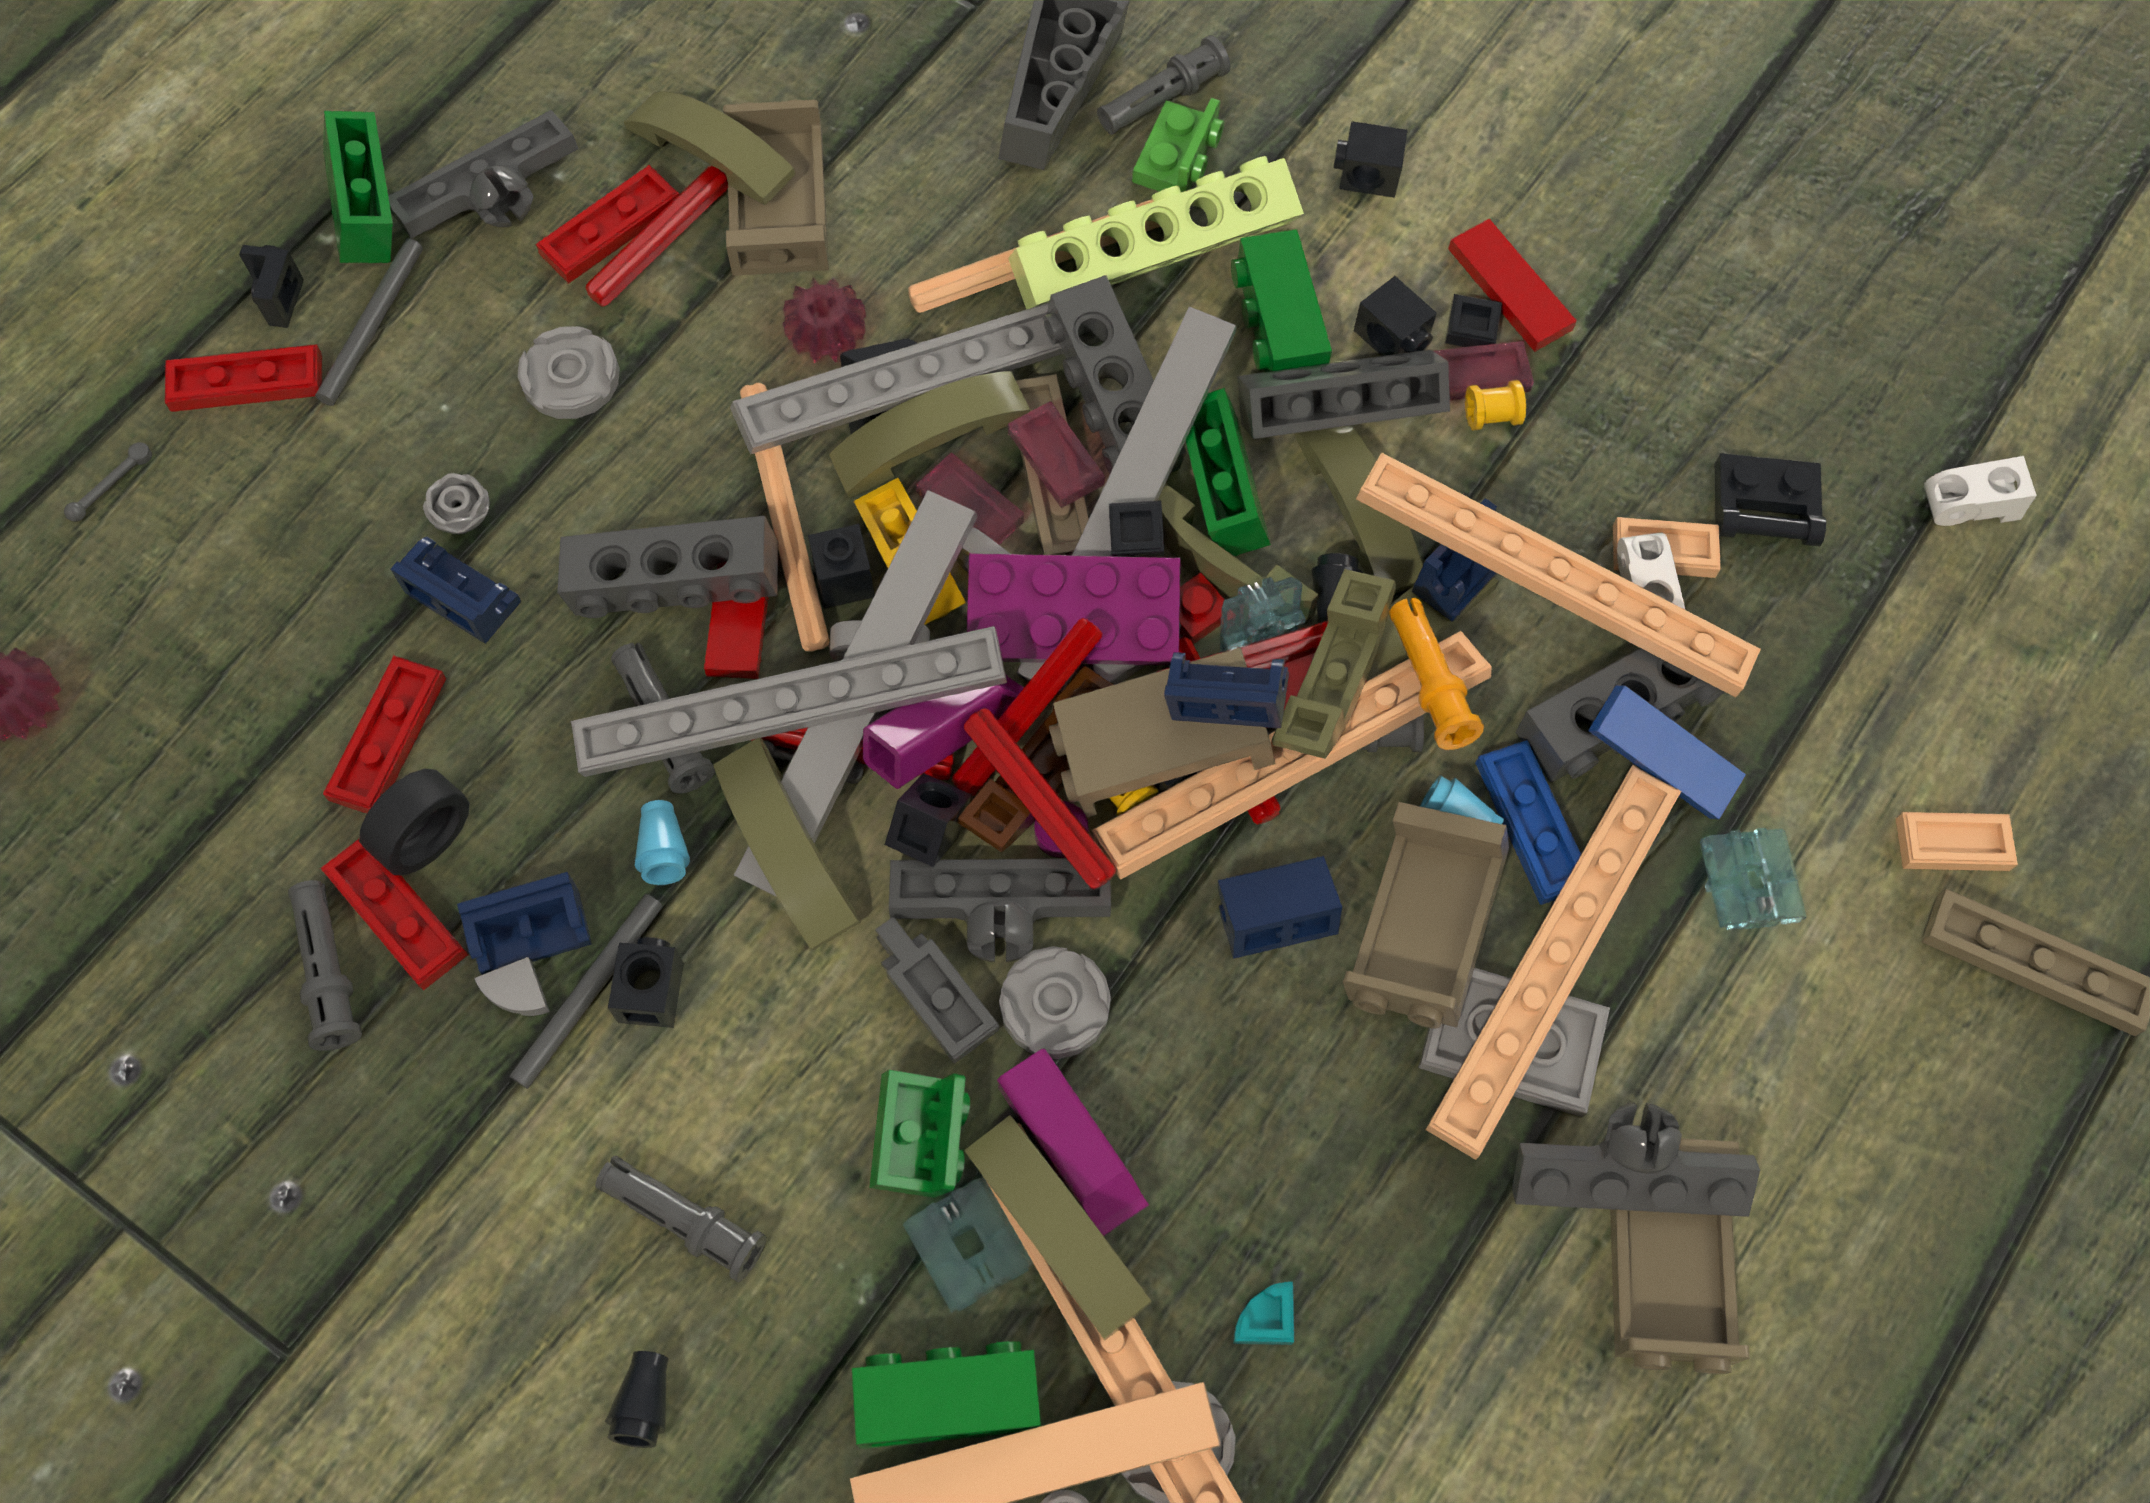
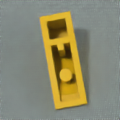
M899 478L854 501L888 568L917 512ZM949 573L924 625L946 616L950 611L966 603L951 573Z

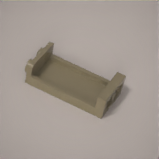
M795 99L781 102H745L724 105V114L745 126L770 145L794 167L796 174L766 205L732 188L728 183L729 230L726 231V248L732 275L829 270L823 138L818 101Z
M1241 647L1190 662L1191 664L1247 668ZM1170 668L1055 702L1053 705L1058 723L1049 726L1058 757L1067 755L1070 769L1061 772L1068 800L1070 803L1079 801L1086 818L1097 815L1094 804L1096 801L1249 756L1251 757L1254 770L1274 765L1275 760L1266 727L1172 720L1164 697Z
M1398 802L1393 818L1396 836L1353 972L1346 971L1343 984L1348 999L1353 1001V1004L1363 1011L1381 1015L1385 1014L1386 1010L1408 1015L1407 1017L1410 1021L1423 1027L1436 1029L1440 1028L1441 1024L1457 1028L1509 851L1507 826Z
M1681 1138L1679 1150L1684 1152L1740 1155L1739 1142ZM1610 1209L1615 1357L1634 1358V1367L1645 1370L1671 1369V1361L1694 1362V1372L1704 1374L1731 1373V1365L1750 1359L1749 1346L1739 1345L1732 1216Z

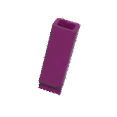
M1005 674L1007 683L896 707L863 728L864 762L893 787L899 789L972 741L964 730V724L972 714L987 708L999 720L1023 690V687Z
M1045 1048L1037 1051L997 1079L999 1091L1048 1164L1103 1236L1149 1206L1132 1175Z

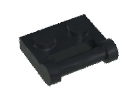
M1720 453L1714 463L1715 525H1719L1720 537L1734 538L1736 533L1799 539L1803 545L1820 547L1826 533V519L1822 516L1821 463ZM1739 509L1800 515V519L1739 513Z

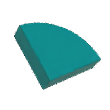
M1293 1282L1271 1285L1255 1295L1247 1303L1237 1320L1233 1344L1292 1345L1294 1343Z

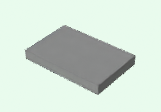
M1474 968L1457 1028L1441 1024L1440 1028H1428L1418 1068L1454 1079L1511 978ZM1568 995L1513 1097L1583 1118L1588 1112L1610 1008Z

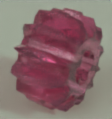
M834 276L826 285H820L813 277L809 289L795 286L793 292L794 299L785 300L783 307L785 317L783 329L785 336L788 337V340L792 341L793 348L797 351L798 355L810 352V357L816 363L823 354H829L836 363L840 350H853L856 348V340L864 339L866 332L864 318H866L865 306L861 299H856V292L851 285L839 288V283L835 280Z
M14 648L7 656L0 652V740L3 742L12 733L17 738L27 740L31 726L36 725L47 728L45 718L43 717L45 713L60 710L58 702L53 697L61 691V688L59 687V682L52 676L50 667L42 659H37L34 656L30 657L25 651H20L17 648Z

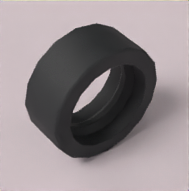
M425 768L409 773L390 786L370 808L360 828L359 842L393 875H408L421 870L437 859L452 844L467 820L470 803L466 796L437 770Z

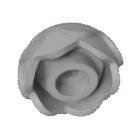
M450 473L437 480L428 488L423 510L428 520L437 529L451 534H464L476 529L484 521L489 510V495L487 490L473 476ZM456 504H462L461 506L454 508Z

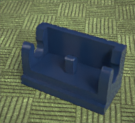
M1486 498L1480 503L1494 511L1497 509V506ZM1441 544L1425 560L1411 592L1453 622L1498 573Z
M427 536L422 538L400 563L397 561L391 568L398 583L407 595L486 644L521 603L519 595L511 590L509 591V587L501 582L495 583L458 560L438 544L435 546L436 542Z
M1174 652L1164 692L1171 719L1175 721L1281 728L1289 678L1288 667H1284L1285 660L1273 659L1270 669L1191 664L1190 660H1185V653Z
M1324 856L1218 880V892L1222 905H1219V912L1233 959L1339 934L1342 904Z
M568 872L457 904L470 956L472 959L476 958L479 972L482 975L526 957H529L534 962L592 945L579 889Z

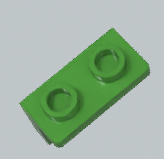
M1211 98L1205 112L1166 100L1133 169L1132 183L1156 191L1179 186L1180 191L1184 192L1190 190L1193 182L1196 183L1198 179L1204 177L1208 164L1207 150L1209 147L1216 149L1224 129L1225 121L1218 119L1220 100Z

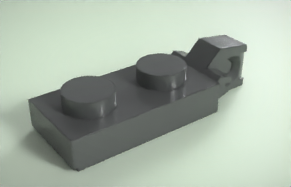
M894 917L875 929L878 934L877 940L889 954V957L881 962V965L887 972L888 979L954 1064L999 1031V1025L932 938L928 941L921 933L911 940Z

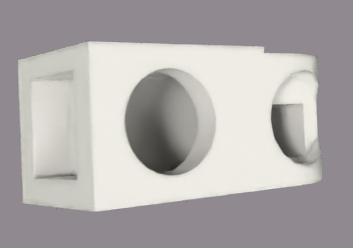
M2024 456L1945 470L1933 475L1924 483L1925 493L1934 522L1941 526L1956 525L1970 519L1975 521L1999 517L2001 523L2021 520L2037 496ZM2015 480L2017 482V490L2014 485Z
M1661 532L1620 538L1617 545V560L1621 577L1685 609L1671 547L1666 535Z

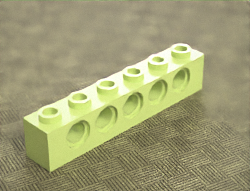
M1266 156L1259 157L1239 166L1241 173L1225 178L1223 171L1214 172L1196 181V188L1181 192L1179 186H1173L1152 195V203L1137 207L1135 201L1125 202L1107 211L1109 217L1092 222L1090 216H1084L1064 224L1063 233L1047 238L1046 232L1040 231L1018 240L1019 247L1014 250L1008 260L1026 310L1049 303L1051 294L1104 275L1107 276L1110 285H1114L1239 242L1240 238L1256 236L1292 223L1304 212L1285 158L1268 163ZM1235 191L1242 192L1249 198L1251 203V210L1249 212L1237 207L1234 202ZM1190 206L1199 207L1206 213L1208 219L1207 226H1199L1192 221L1189 213ZM1146 221L1156 222L1162 227L1164 232V240L1162 242L1154 241L1147 235L1145 231ZM1101 236H1110L1118 242L1120 256L1111 257L1102 250L1100 245ZM1065 251L1070 253L1076 262L1075 272L1061 270L1055 262V252Z

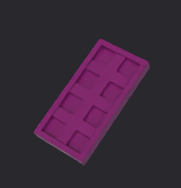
M969 553L967 632L994 626L997 631L1003 662L1044 663L1081 618L1088 619L1103 633L1102 638L1081 664L1170 666L1173 653L1179 652L1180 558Z

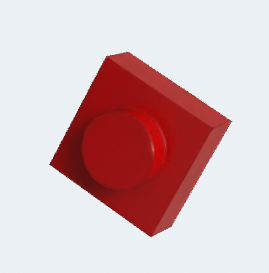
M1199 573L1180 586V634L1183 637L1189 638L1193 644L1232 618L1233 609L1202 573Z

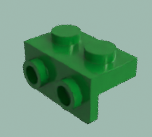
M890 1069L881 1074L869 1188L932 1198L955 1189V1185L962 1177L965 1163L964 1152L962 1149H959L961 1127L967 1120L970 1109L969 1094L964 1092L965 1075L953 1073L941 1079Z

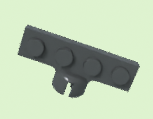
M550 110L389 195L391 214L411 239L433 229L456 214L469 209L476 211L483 221L494 227H510L512 223L504 213L511 210L516 218L522 221L531 208L533 194L527 187L529 184L525 179L538 170L556 163L564 156L578 150L575 138L555 113Z
M1067 859L939 860L934 867L918 860H890L889 915L890 918L894 917L895 919L957 918L964 920L967 924L968 949L973 955L984 961L995 962V938H1005L1006 962H1013L1023 958L1031 951L1033 947V924L1038 919L1044 917H1111L1110 881L1097 889L1089 888Z
M1631 1102L1620 1106L1610 1116L1606 1138L1600 1145L1591 1147L1520 1143L1512 1192L1515 1204L1749 1217L1760 1174V1168L1754 1155L1684 1152L1679 1150L1682 1133L1678 1130L1679 1125L1676 1118L1664 1108L1650 1103H1646L1640 1126L1633 1125L1637 1108L1636 1103Z

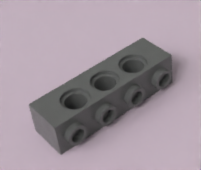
M1104 275L1051 294L1047 315L1043 317V322L1053 345L1059 343L1066 359L1063 360V368L1070 386L1073 389L1079 387L1085 404L1082 405V409L1089 429L1092 433L1098 431L1105 445V448L1102 449L1105 466L1110 474L1128 437L1120 429L1119 424L1135 422L1154 380L1107 276ZM1083 335H1094L1103 344L1091 347L1084 344L1080 337ZM1104 378H1112L1121 384L1122 389L1109 391L1103 388L1099 381ZM1184 446L1171 473L1179 470L1186 455Z
M1432 350L1237 376L1241 425L1253 439L1450 411L1448 361Z
M765 516L560 537L557 593L575 616L580 615L586 618H600L608 612L629 610L637 613H651L659 607L679 605L688 608H701L707 606L709 602L729 600L739 603H752L758 601L760 597L777 596L778 540ZM727 561L723 567L713 570L719 563ZM675 567L670 573L662 575L667 569ZM624 572L622 576L612 580L617 574Z
M1640 648L1526 711L1516 730V734L1522 742L1528 741L1540 768L1551 783L1567 774L1572 779H1575L1596 766L1599 762L1597 757L1611 749L1615 754H1620L1595 735L1582 731L1576 724V721H1582L1592 725L1615 686L1625 685L1674 722L1685 714L1684 708L1698 701L1701 706H1705L1725 692ZM1662 674L1673 676L1680 685L1671 684Z

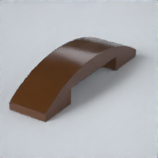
M1084 665L1053 703L1114 684ZM1053 705L1052 713L1025 744L1022 751L1054 791L1059 794L1064 788L1061 772L1069 770L1070 767L1067 755L1058 757L1052 741L1049 726L1058 723ZM1001 776L995 782L989 779L957 819V823L1001 853L1015 842L1035 821V818Z

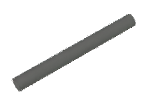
M406 238L315 394L316 398L322 403L329 406H334L423 251L422 245L417 241Z
M648 894L642 897L509 1077L526 1089L531 1086L614 974L619 942L636 944L637 939L642 936L662 909L663 905Z

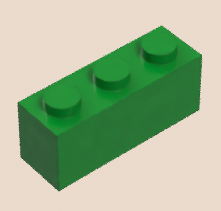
M324 111L323 154L339 262L390 263L393 222L375 112Z
M1298 230L1240 238L1238 258L1231 260V275L1234 287L1236 289L1242 288L1245 298L1242 300L1244 325L1246 329L1253 328L1256 340L1253 341V357L1256 368L1258 370L1264 369L1265 372L1329 364L1332 349Z
M1225 388L1207 394L1187 436L1186 445L1208 533L1213 542L1231 555L1237 556L1269 546L1271 543L1238 417Z
M1007 1341L985 1345L986 1355L962 1357L961 1348L947 1347L926 1351V1361L902 1363V1356L899 1353L878 1354L866 1357V1367L852 1368L856 1445L860 1449L1015 1434L1041 1427L1034 1350L1022 1351L1021 1342Z

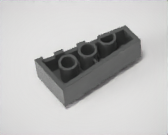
M1034 0L1005 119L998 159L1041 170L1045 169L1119 41L1130 0Z

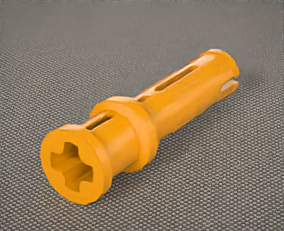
M1407 598L1403 599L1391 607L1389 616L1394 622L1421 685L1418 698L1419 704L1425 712L1431 715L1436 727L1434 739L1439 748L1444 750L1463 748L1481 736L1484 725L1479 716L1472 714L1465 698L1468 689L1464 681L1451 673L1425 615L1422 602L1417 598H1411L1410 603L1413 611H1411Z

